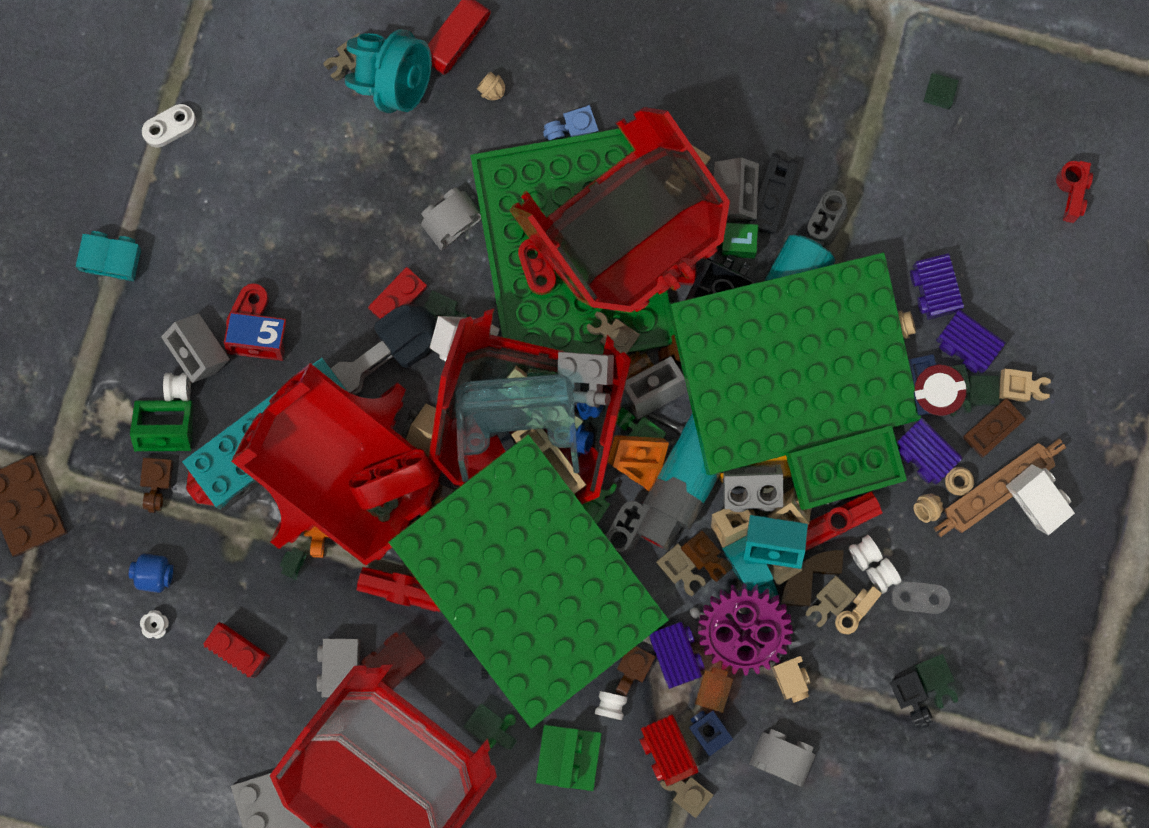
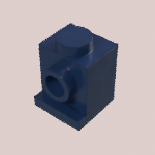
M702 710L690 719L693 724L688 728L708 756H711L733 740L713 710L708 714L705 710ZM707 725L712 726L714 729V733L710 737L703 734V728Z

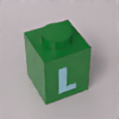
M726 223L724 240L717 246V248H721V257H728L730 254L737 258L755 259L758 225Z

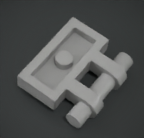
M558 352L557 381L567 382L566 390L558 389L556 391V400L564 401L567 405H577L578 403H586L589 407L609 405L611 397L610 394L603 393V385L613 384L614 355ZM581 383H589L588 392L580 391Z

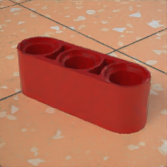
M461 0L428 44L431 51L432 67L443 75L447 74L484 26L491 14V10L476 0Z
M414 449L354 474L348 480L347 485L360 508L368 510L426 487L434 481L436 473L424 450Z

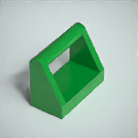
M135 400L130 429L134 452L191 451L193 432L192 400ZM184 411L183 425H142V412Z

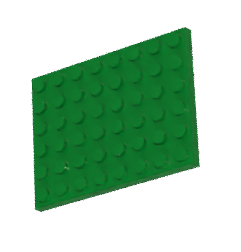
M620 129L470 155L502 337L564 352L603 354L604 346L600 344V341L604 336L601 334L593 335L586 327L588 324L594 328L600 327L602 322L595 317V313L601 312L606 316L607 323L610 325L618 319L640 334V337L628 354L664 348L672 344L671 336L674 335L667 305L670 304L667 291L653 295L648 299L650 301L649 304L638 312H635V310L633 312L594 308L579 301L555 270L556 284L554 289L545 295L533 293L527 284L519 260V247L523 241L530 238L511 214L510 208L517 202L521 205L524 202L521 196L525 191H528L547 217L634 150ZM644 168L561 230L553 239L560 243L557 250L582 284L598 268L655 226ZM532 250L528 252L527 256L530 259H535L538 253ZM539 277L536 283L541 286L545 285L547 279ZM507 360L509 374L515 366H518L524 372L545 369Z
M878 253L667 304L707 475L778 458L792 452L891 425L896 427L921 419V415L918 416L914 398L915 388L885 253Z
M529 434L388 541L531 729L669 620Z

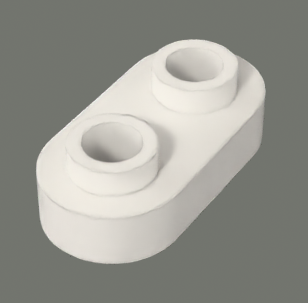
M184 104L175 105L147 120L142 127V136L150 146L156 148L163 147L191 132L196 125V116L189 106ZM179 114H184L185 118L183 121H176V117ZM155 127H159V134L152 135V129Z

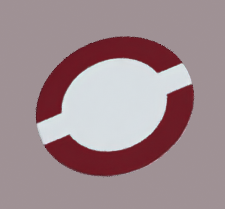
M934 365L925 369L917 378L915 396L925 411L938 416L949 415L958 410L963 404L966 397V384L963 377L954 368L946 365Z

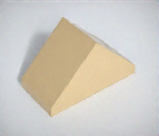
M425 404L411 424L406 440L415 448L424 450L429 458L436 408Z

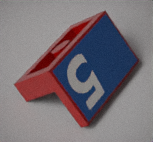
M230 312L224 339L227 354L283 361L285 353L283 338L286 319Z

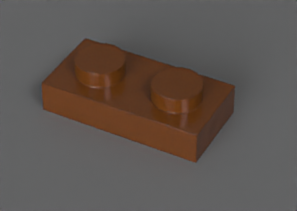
M1006 398L965 434L963 438L983 458L1026 419Z

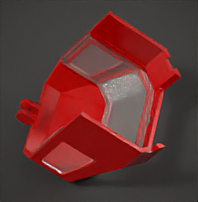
M366 665L354 666L305 726L270 774V778L283 806L311 828H461L497 777L495 767L491 765L488 754L490 750L488 738L473 753L381 681L393 665H381L380 668H367Z

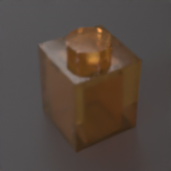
M712 667L711 671L705 670L694 705L723 713L733 681L732 678L727 677L728 671Z

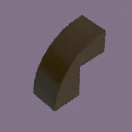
M844 550L822 552L802 563L803 570L786 581L779 605L811 606L813 573L827 575L842 574Z

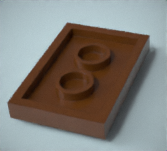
M33 455L0 469V528L13 557H17L68 534L37 460Z

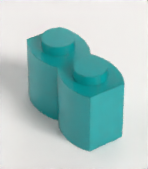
M91 231V235H82L75 267L79 271L89 274L134 281L141 247L135 243V239L119 236L118 240L108 239V235L105 233Z

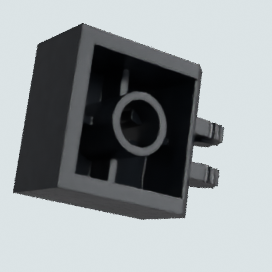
M730 254L723 265L707 258L685 300L758 282L746 276L751 266L747 262L741 266L739 272L731 269L735 262V257Z

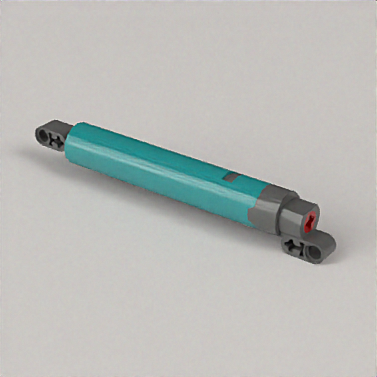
M831 190L823 195L807 226L809 237L795 234L789 235L764 281L835 263L834 255L824 247L832 244L848 215L847 201L843 193ZM835 202L842 205L837 211L827 209L830 204ZM824 226L826 227L827 232L822 231ZM693 413L643 504L641 505L635 501L625 503L607 532L606 537L613 546L617 537L627 536L626 545L622 548H615L621 557L630 555L641 538L668 552L681 527L688 530L691 529L721 472L713 475L706 474ZM631 513H638L640 515V518L638 520H631L629 518V515ZM623 525H625L627 528L630 527L633 530V532L630 533L627 529L623 527Z

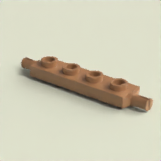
M1057 439L1047 448L1039 443L1034 445L946 508L944 511L947 519L934 527L935 532L946 526L945 529L938 533L939 537H942L953 528L963 533L1013 497L1006 485L1031 464L1040 469L1046 468L1051 470L1054 468L1053 457L1066 449L1065 444H1062L1055 450L1054 448L1062 443L1060 439Z

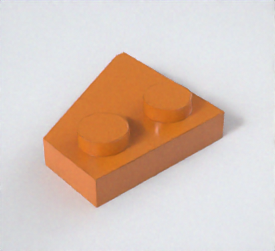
M615 435L608 463L650 491L663 467L669 442L664 438Z

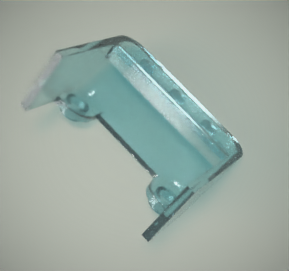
M546 375L469 381L458 387L456 390L458 463L463 482L469 480L468 455L481 454L486 451L490 445V433L547 428L548 438L552 445L559 448L571 447L573 472L580 473L572 382L568 377L564 375Z

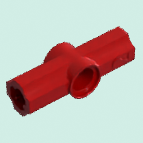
M872 491L809 521L805 552L881 515L880 504ZM839 514L845 519L844 528L836 529L832 526V515Z
M362 567L356 591L386 598V601L408 607L413 605L422 609L441 612L416 578L393 572V574L377 569Z

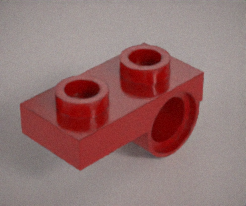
M1070 161L1063 166L1056 176L1057 186L1062 191L1069 193L1063 221L1074 223L1079 216H1084L1087 207V200L1083 199L1085 189H1090L1093 180V173L1089 172L1091 166L1089 162ZM1071 171L1075 173L1078 181L1070 182L1066 178L1065 172Z

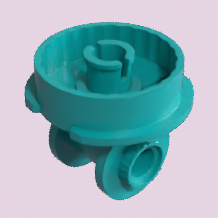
M398 29L391 33L387 39H384L379 34L363 33L347 41V50L356 55L355 72L345 76V85L348 88L362 95H374L376 107L385 113H393L397 110L409 112L420 103L426 92L432 67L431 51L424 40L415 38L413 33L408 30Z

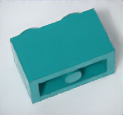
M750 515L743 560L801 569L806 548L808 524Z

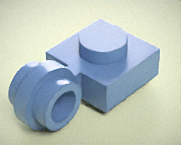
M588 105L564 113L565 125H561L558 120L544 125L545 130L543 134L545 139L551 141L565 138L564 133L569 132L570 137L597 133L599 130L591 107Z

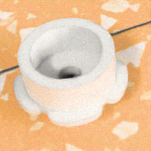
M153 610L141 618L140 626L145 637L158 639L165 635V629L169 626V622L166 616L161 615L160 611ZM153 622L157 623L155 628L152 627Z

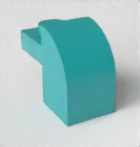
M746 536L722 548L728 562L732 565L733 572L742 585L746 583L748 591H752L753 587L758 585V593L760 594L769 589L770 599L779 595L767 564L743 560Z

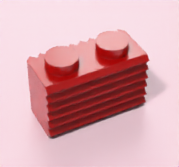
M221 622L217 623L203 643L204 648H208L213 654L223 658V661H227L232 667L237 668V671H242V674L247 675L248 678H256L270 658L269 654Z
M673 714L641 728L644 737L639 739L645 754H652L656 762L651 767L658 781L663 779L666 786H670L699 772Z

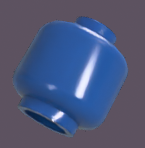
M143 553L136 562H131L129 579H133L136 589L161 593L165 587H170L173 578V565L169 564L167 557Z

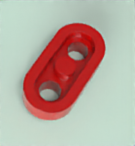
M527 239L521 243L518 250L519 260L527 284L535 294H548L554 289L556 284L554 270L532 241ZM529 251H536L538 253L537 258L530 259L527 256ZM539 277H545L547 283L541 286L536 283V280Z
M254 283L244 286L230 312L262 316L269 302L266 290L261 285ZM253 295L259 296V301L256 304L250 303V298ZM229 315L226 320V326L228 324Z

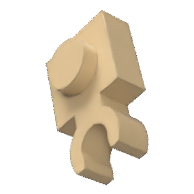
M1005 368L1001 370L999 398L1027 402L1032 395L1036 400H1046L1050 398V394L1042 393L1039 386L1048 385L1051 383V380L1042 377L1033 381L1032 372Z

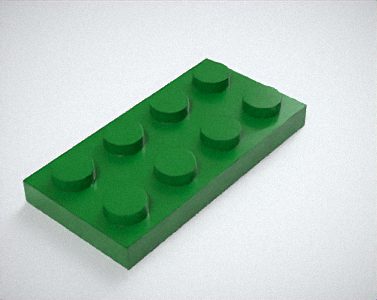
M892 425L786 454L801 510L907 481Z

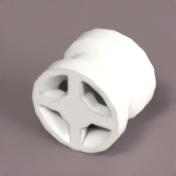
M186 373L181 375L164 374L163 393L165 401H172L174 398H180L182 401L190 400L191 381Z
M869 535L863 537L861 543L857 545L852 544L848 547L852 558L862 571L866 570L873 561L879 562L883 559L880 550Z
M887 558L881 560L880 565L876 568L870 567L866 570L871 582L882 594L887 592L888 587L892 584L898 585L902 582L895 567Z
M600 691L599 698L601 701L595 710V714L623 720L622 707L627 703V697Z

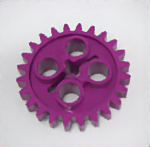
M743 583L741 591H737L736 587L731 585L730 594L721 589L720 599L711 596L710 603L712 606H703L705 615L699 616V623L702 624L698 626V634L702 635L699 643L700 645H706L704 648L705 655L713 654V664L720 660L722 661L721 670H725L730 665L732 666L733 674H736L739 668H743L745 676L748 675L749 668H753L756 674H759L761 665L770 670V660L779 663L780 656L778 653L787 654V647L785 645L791 644V636L789 634L793 633V627L789 624L791 622V615L785 614L787 612L786 604L778 606V595L771 599L769 598V589L760 594L758 593V585H755L752 591H748L746 583ZM746 607L752 611L748 614H742L738 610ZM725 626L729 627L731 631L721 633L718 629ZM768 626L771 627L773 630L768 633L761 632L759 629L761 627ZM747 645L752 647V650L745 652L741 651L739 647Z

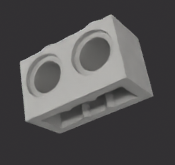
M752 465L724 471L723 501L725 509H730L733 512H744L748 508L773 511L778 507H783V472L781 465ZM765 485H772L775 487L774 490L770 493H763L760 491L761 488ZM736 486H743L744 488H746L745 491L741 494H734L731 492V490Z

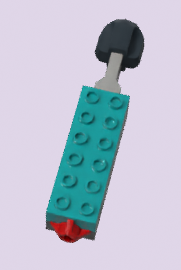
M416 304L401 305L375 323L374 329L381 342L354 362H338L330 368L324 359L320 358L312 365L341 388L356 395L362 391L364 378L392 357L402 367L409 368L432 350L430 345L437 323L436 319L425 307ZM275 393L182 461L188 469L186 489L196 503L215 506L224 512L260 485V483L231 461L249 426L259 413L262 414L266 407L270 405L269 400Z

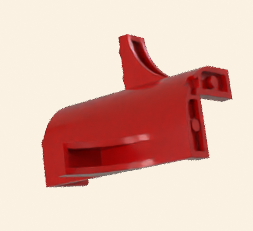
M310 363L288 380L269 400L270 405L266 407L262 414L259 413L249 426L231 461L260 483L271 494L278 505L281 521L278 523L270 543L280 549L288 542H295L303 531H310L315 526L366 566L375 559L380 560L392 548L388 541L404 530L414 517L419 514L422 516L430 509L432 505L431 497L440 484L438 479L441 470L429 458L428 460L436 473V478L431 484L372 509H361L347 485L348 480L354 474L417 449L392 429L396 423L394 417L403 406L402 398L406 391L404 387L396 383L380 395L379 398H362L341 388Z

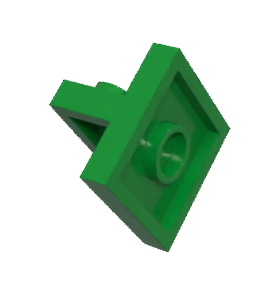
M544 725L536 783L594 791L601 733Z

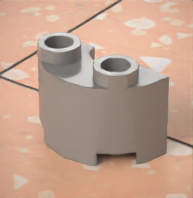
M457 187L448 191L443 197L445 200L437 206L432 204L421 213L424 218L421 226L441 251L456 241L463 232L472 229L482 221L480 209L465 191H459Z
M773 729L770 730L769 734L762 732L749 765L803 787L816 756L812 753L814 747L801 741H797L796 745L785 741L787 735Z

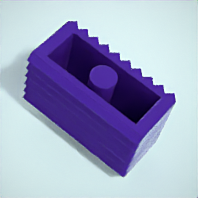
M949 253L914 263V270H910V277L913 286L919 287L921 297L917 298L918 307L921 314L926 313L927 320L954 314L959 309L962 310L964 308Z
M960 309L936 340L940 343L939 348L950 356L955 354L960 357V359L964 360L963 366L973 373H977V371L980 373L985 372L1006 344V342Z
M923 418L897 442L901 459L906 463L912 461L919 468L917 474L928 484L931 481L935 485L939 483L963 459Z
M679 622L649 635L668 689L702 677L700 671L705 670L700 654H693L690 644L695 641L689 626L683 627L682 622Z

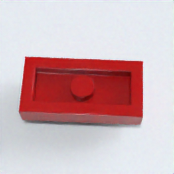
M406 267L368 306V309L381 319L401 305L413 304L428 287Z

